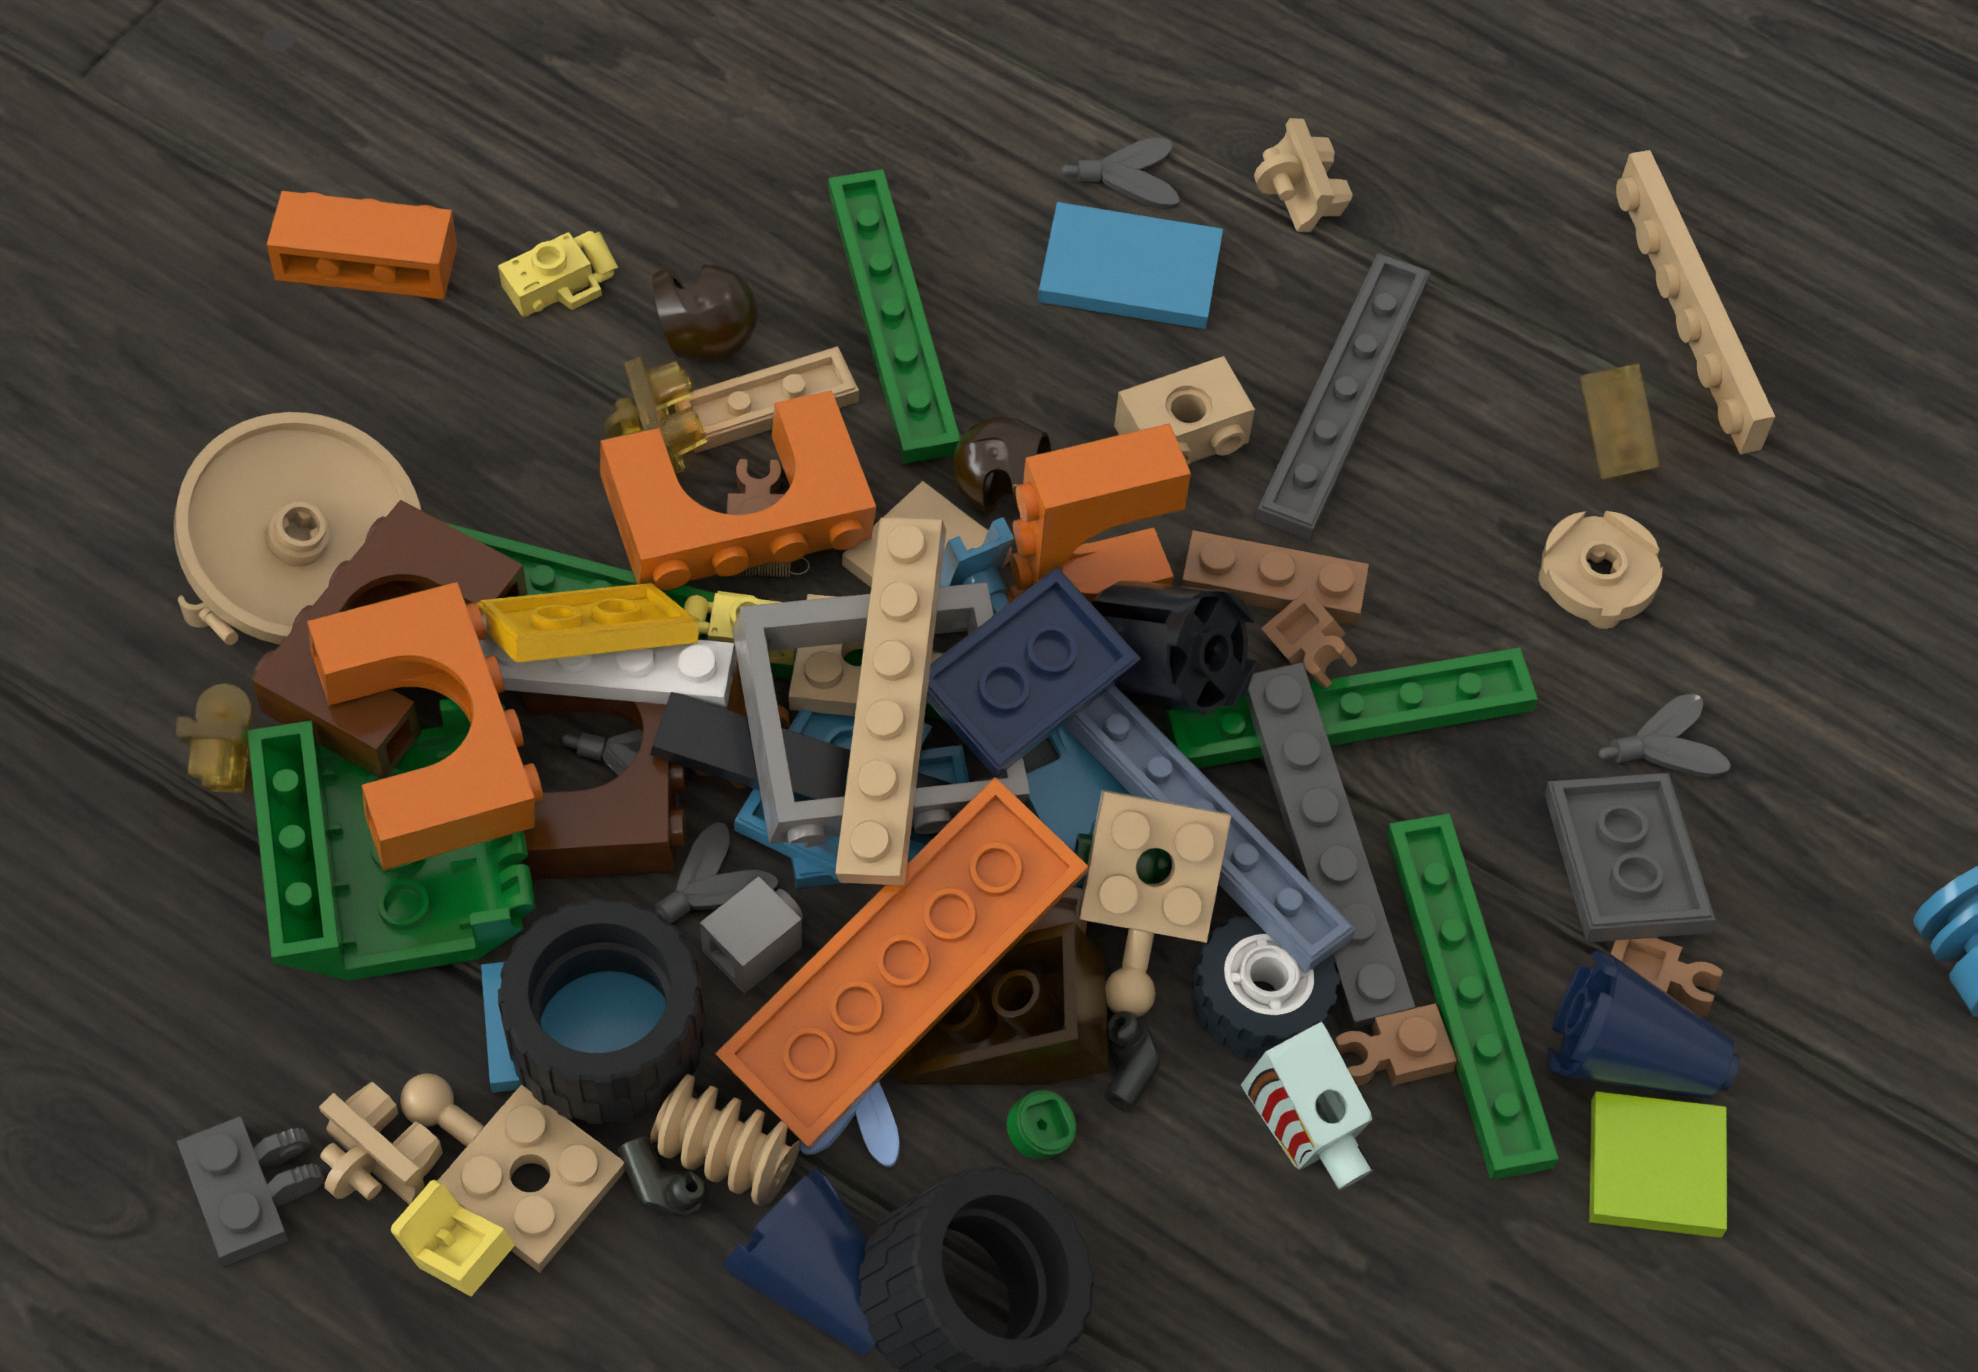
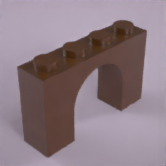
M400 500L386 517L382 516L372 524L367 533L365 543L350 561L345 560L337 566L330 578L328 588L314 605H307L299 612L293 622L290 634L275 651L267 652L260 659L251 680L261 712L282 724L312 720L318 744L381 779L387 778L421 735L415 703L390 689L328 706L311 654L307 621L455 582L459 584L466 605L478 603L480 600L528 596L523 564Z
M522 692L529 715L607 712L625 718L643 733L642 744L635 760L614 780L588 790L543 793V800L535 802V828L524 830L528 857L519 863L530 867L532 880L676 871V847L687 846L685 809H676L677 791H687V767L650 755L667 704Z

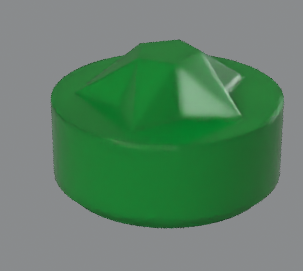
M1038 1090L1026 1095L1011 1107L1007 1116V1132L1012 1144L1022 1155L1032 1160L1043 1161L1053 1158L1071 1145L1076 1133V1121L1072 1109L1061 1096L1051 1091Z

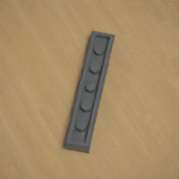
M1377 253L1259 504L1255 520L1311 540L1424 293L1431 271Z

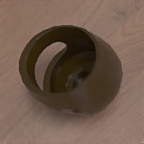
M704 264L701 268L699 280L688 289H685L670 267H666L653 274L652 285L658 315L667 341L678 358L709 362L726 359L740 351L750 340L756 327L758 308L749 284L739 274L724 267Z
M1003 416L985 419L973 425L962 436L953 455V477L960 493L970 504L988 514H991L996 509L998 502L1003 496L1013 493L1020 515L1016 499V486L1023 484L1025 458L1052 451L1048 433L1019 419Z

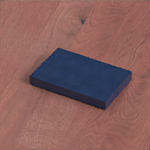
M1056 567L931 663L926 700L990 773L997 778L1134 670L1141 658L1066 575Z

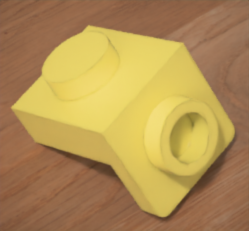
M432 1180L427 1184L391 1227L392 1234L418 1268L471 1297L516 1245L504 1228L460 1206L448 1188L436 1180Z

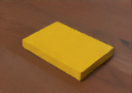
M653 583L480 600V602L476 603L482 617L485 632L516 663L698 643L699 622Z

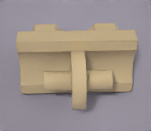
M1289 118L1285 125L1287 131L1284 138L1277 145L1263 152L1264 162L1256 168L1254 178L1258 189L1262 193L1278 194L1280 200L1285 202L1297 232H1311L1322 216H1341L1352 200L1353 194L1347 180L1330 179L1327 176L1328 170L1334 163L1335 154L1330 139L1327 137H1311L1304 119Z
M374 1082L367 1084L346 1102L333 1093L319 1108L330 1120L326 1128L328 1134L348 1152L345 1153L335 1143H331L321 1153L320 1158L332 1168L326 1178L325 1189L337 1199L345 1198L357 1190L367 1200H371L382 1188V1185L370 1175L373 1172L410 1205L425 1188L423 1177L432 1169L443 1154L438 1138L421 1123L415 1121L393 1143L389 1142L380 1132L399 1112L390 1096Z

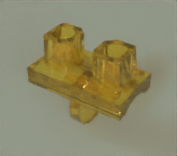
M641 357L624 363L637 407L633 406L632 399L621 398L616 401L617 412L613 413L604 424L607 438L610 439L659 428L675 474L686 470L681 455L708 442L703 423L693 406L671 415L668 413V406L690 398L694 394L686 371L679 361L660 365L650 370Z
M1639 363L1579 375L1600 478L1605 479L1660 467Z
M230 684L214 685L205 690L198 699L195 708L198 723L190 717L178 716L176 736L191 749L188 774L192 778L201 779L204 789L242 793L245 786L247 761H250L247 730H251L249 726L253 717V706L247 694L237 686Z

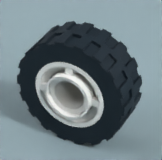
M1249 915L1241 918L1235 916L1227 920L1226 925L1221 929L1217 927L1210 934L1208 943H1204L1191 983V988L1194 989L1191 997L1193 1010H1197L1200 1026L1203 1030L1207 1029L1213 1036L1212 1040L1221 1048L1224 1045L1233 1051L1232 1054L1241 1058L1248 1056L1259 1061L1266 1051L1320 1022L1326 1027L1338 997L1336 992L1340 985V976L1335 970L1337 962L1332 954L1308 973H1305L1297 965V962L1284 949L1280 948ZM1253 982H1266L1272 985L1276 991L1262 990Z

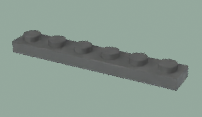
M1302 662L1253 673L1249 687L1244 693V698L1300 873L1356 928L1351 941L1333 953L1337 962L1335 970L1340 976L1338 993L1349 1028L1352 1030L1373 1025L1375 1017L1416 1008L1304 664Z

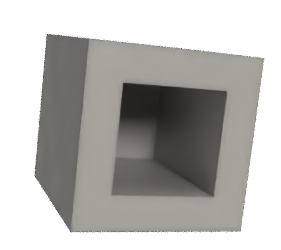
M758 876L700 922L702 952L746 994L802 948V911L786 891L778 889L774 892Z

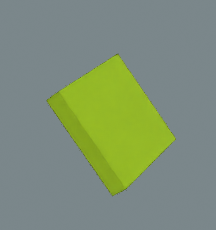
M1596 1091L1591 1100L1589 1222L1722 1238L1727 1230L1726 1107Z

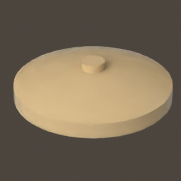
M304 412L272 413L243 421L227 429L213 439L195 458L182 482L174 516V540L179 562L188 582L211 611L226 623L247 635L280 645L290 634L293 622L299 612L307 605H314L328 588L334 570L343 561H350L365 543L370 527L378 518L386 517L400 500L421 510L416 491L399 462L378 441L350 424L323 415Z

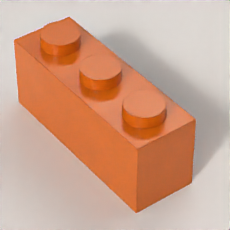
M281 191L267 241L269 258L276 281L444 300L458 246L453 213L449 209H440L430 205L413 206L387 203L369 198L360 200L325 196L316 192L298 193Z

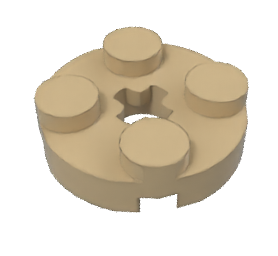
M1586 511L1572 514L1561 520L1549 534L1542 553L1538 580L1541 587L1550 594L1555 602L1569 613L1588 620L1590 624L1597 628H1613L1618 625L1620 620L1638 615L1652 602L1662 579L1663 566L1660 569V562L1657 557L1659 547L1655 538L1644 526L1621 513L1605 511L1603 517L1590 516L1585 518ZM1590 559L1596 563H1600L1604 559L1610 561L1613 564L1610 570L1611 574L1595 572L1591 569V565L1587 560Z

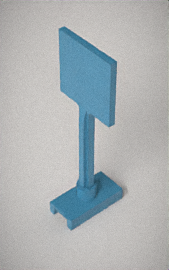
M1004 517L992 522L983 545L978 548L966 550L960 536L948 540L944 550L940 587L987 583L994 615L1009 604L1005 596L1008 589L999 572L1015 538ZM1063 725L1048 737L1058 755V759L1026 773L1030 790L1027 802L1032 812L1074 852L1077 834H1089L1091 825L1097 817L1101 791L1131 794ZM1084 876L1073 887H1083Z

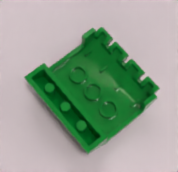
M451 699L439 700L444 726L420 729L421 735L388 777L436 764L456 751L465 740L471 727L464 711ZM502 705L503 711H506L505 706ZM312 720L247 730L271 957L274 964L351 981L477 960L523 930L522 917L536 909L530 867L525 864H519L528 857L524 831L383 870L364 815L362 794L363 784L381 780V778L322 745H318Z

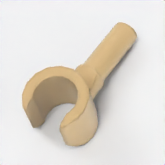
M182 595L178 597L183 617L190 626L196 628L210 626L226 645H233L237 642L238 634L235 630L211 611L204 602L198 605H191L185 601Z

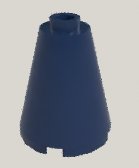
M1596 950L1590 954L1597 963L1594 968L1583 964L1580 965L1563 995L1554 1019L1552 1030L1562 1033L1563 1038L1560 1052L1548 1047L1547 1060L1550 1070L1569 1078L1702 1098H1711L1719 1089L1726 1091L1732 1085L1739 1069L1740 1057L1734 1053V1042L1731 1037L1613 955Z
M816 1166L809 1175L806 1174L754 1227L755 1231L751 1234V1239L744 1246L739 1244L725 1260L722 1268L733 1278L862 1356H865L873 1347L884 1356L885 1354L877 1342L874 1343L867 1329L869 1328L865 1313H862L859 1298L862 1295L861 1282L859 1281L860 1265L864 1262L866 1254L864 1249L868 1238L828 1177Z

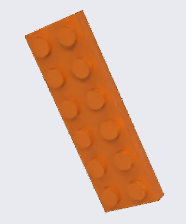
M995 777L907 864L905 886L885 885L715 1053L716 1056L780 1121L788 1124V1129L811 1150L1088 872V865Z

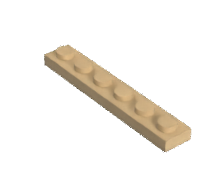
M1651 151L1631 153L1628 156L1622 178L1617 181L1616 194L1618 203L1623 211H1628L1636 228V239L1639 249L1643 254H1648L1656 271L1658 290L1663 298L1669 299L1676 314L1679 336L1683 342L1689 343L1697 360V372L1700 382L1705 388H1710L1718 406V418L1723 431L1726 434H1731L1739 454L1761 450L1775 419L1774 412Z
M880 518L835 870L840 883L905 886L946 538V528L942 519Z

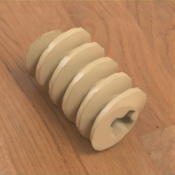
M687 1074L662 1104L651 1131L650 1142L656 1143L658 1141L657 1148L659 1154L671 1159L681 1153L682 1165L689 1170L694 1171L705 1163L704 1173L706 1179L718 1183L728 1176L729 1190L741 1195L752 1187L751 1197L753 1203L763 1207L773 1201L785 1183L800 1151L801 1142L798 1140L791 1147L785 1144L788 1124L780 1121L768 1135L762 1133L765 1112L758 1109L745 1123L740 1122L738 1118L741 1100L733 1098L721 1111L715 1109L718 1088L710 1086L698 1099L693 1098L695 1077Z

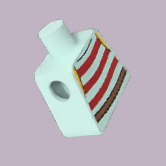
M1320 1022L1266 1051L1242 1082L1241 1086L1292 1164L1300 1170L1321 1159L1339 1190L1354 1184L1371 1173L1373 1168L1355 1140L1372 1121L1371 1112L1324 1024Z

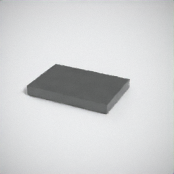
M1669 773L1548 781L1545 798L1587 943L1712 933L1716 919Z

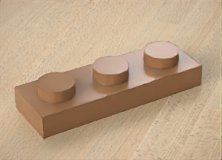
M1193 530L1182 586L1230 592L1244 601L1245 605L1282 611L1308 589L1336 622L1357 626L1361 614L1369 564Z

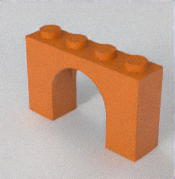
M832 390L775 402L772 439L790 488L775 504L751 514L729 515L715 512L701 506L690 498L677 480L659 428L601 440L600 476L636 583H653L660 590H673L685 585L688 581L714 575L729 577L739 574L749 567L775 561L778 563H790L802 558L805 554L831 548L846 550L859 545L864 540L871 539L876 504Z
M1170 423L1025 458L1023 484L1016 486V499L1020 511V519L1013 521V534L1017 553L1010 555V566L1015 583L1014 586L1007 588L1009 603L1056 567L1066 575L1090 603L1101 590L1119 581H1141L1173 585L1174 575L1155 528L1083 544L1093 536L1110 528L1185 509L1191 473Z
M458 582L307 621L311 654L328 706L390 689L420 687L439 692L450 698L464 711L471 724L463 743L444 760L421 769L362 785L364 815L383 870L535 828V802L543 800L540 779L533 763L522 764L517 747L523 746L524 741L518 717L514 709L503 711L498 697L499 693L504 692V683L499 664L494 655L484 657L479 643L480 640L485 639V630L480 611L476 603L465 604Z

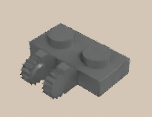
M239 1116L177 1141L223 1267L287 1242L288 1238L276 1207L316 1191L324 1183L323 1180H325L320 1166L318 1167L317 1164L313 1165L311 1163L282 1172L268 1184L266 1183L263 1171L283 1164L289 1159H295V1157L301 1156L302 1153L307 1152V1149L310 1148V1140L303 1128H290V1130H284L280 1134L276 1133L264 1138L253 1148L242 1117Z

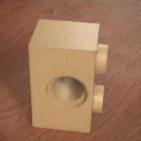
M1222 356L1118 392L1114 427L1119 435L1170 423L1185 461L1189 465L1192 462L1215 454L1221 456L1228 455L1238 450L1243 444L1249 443L1255 408L1226 358Z

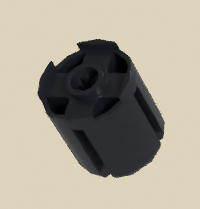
M1119 581L1101 590L1092 600L1091 604L1141 658L1138 666L1115 684L1133 704L1207 715L1206 713H1212L1222 706H1235L1248 689L1256 667V660L1247 659L1248 635L1245 622L1254 623V619L1244 601L1232 593L1141 581Z

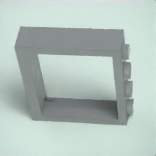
M976 583L940 587L934 634L968 631L969 635L994 616L988 584ZM870 594L740 607L732 632L769 844L804 842L805 848L824 843L827 837L840 836L845 796L794 802L768 651L865 641ZM1022 757L999 775L997 779L1024 804L1030 795ZM992 780L916 788L912 818L914 831L918 834L940 832Z

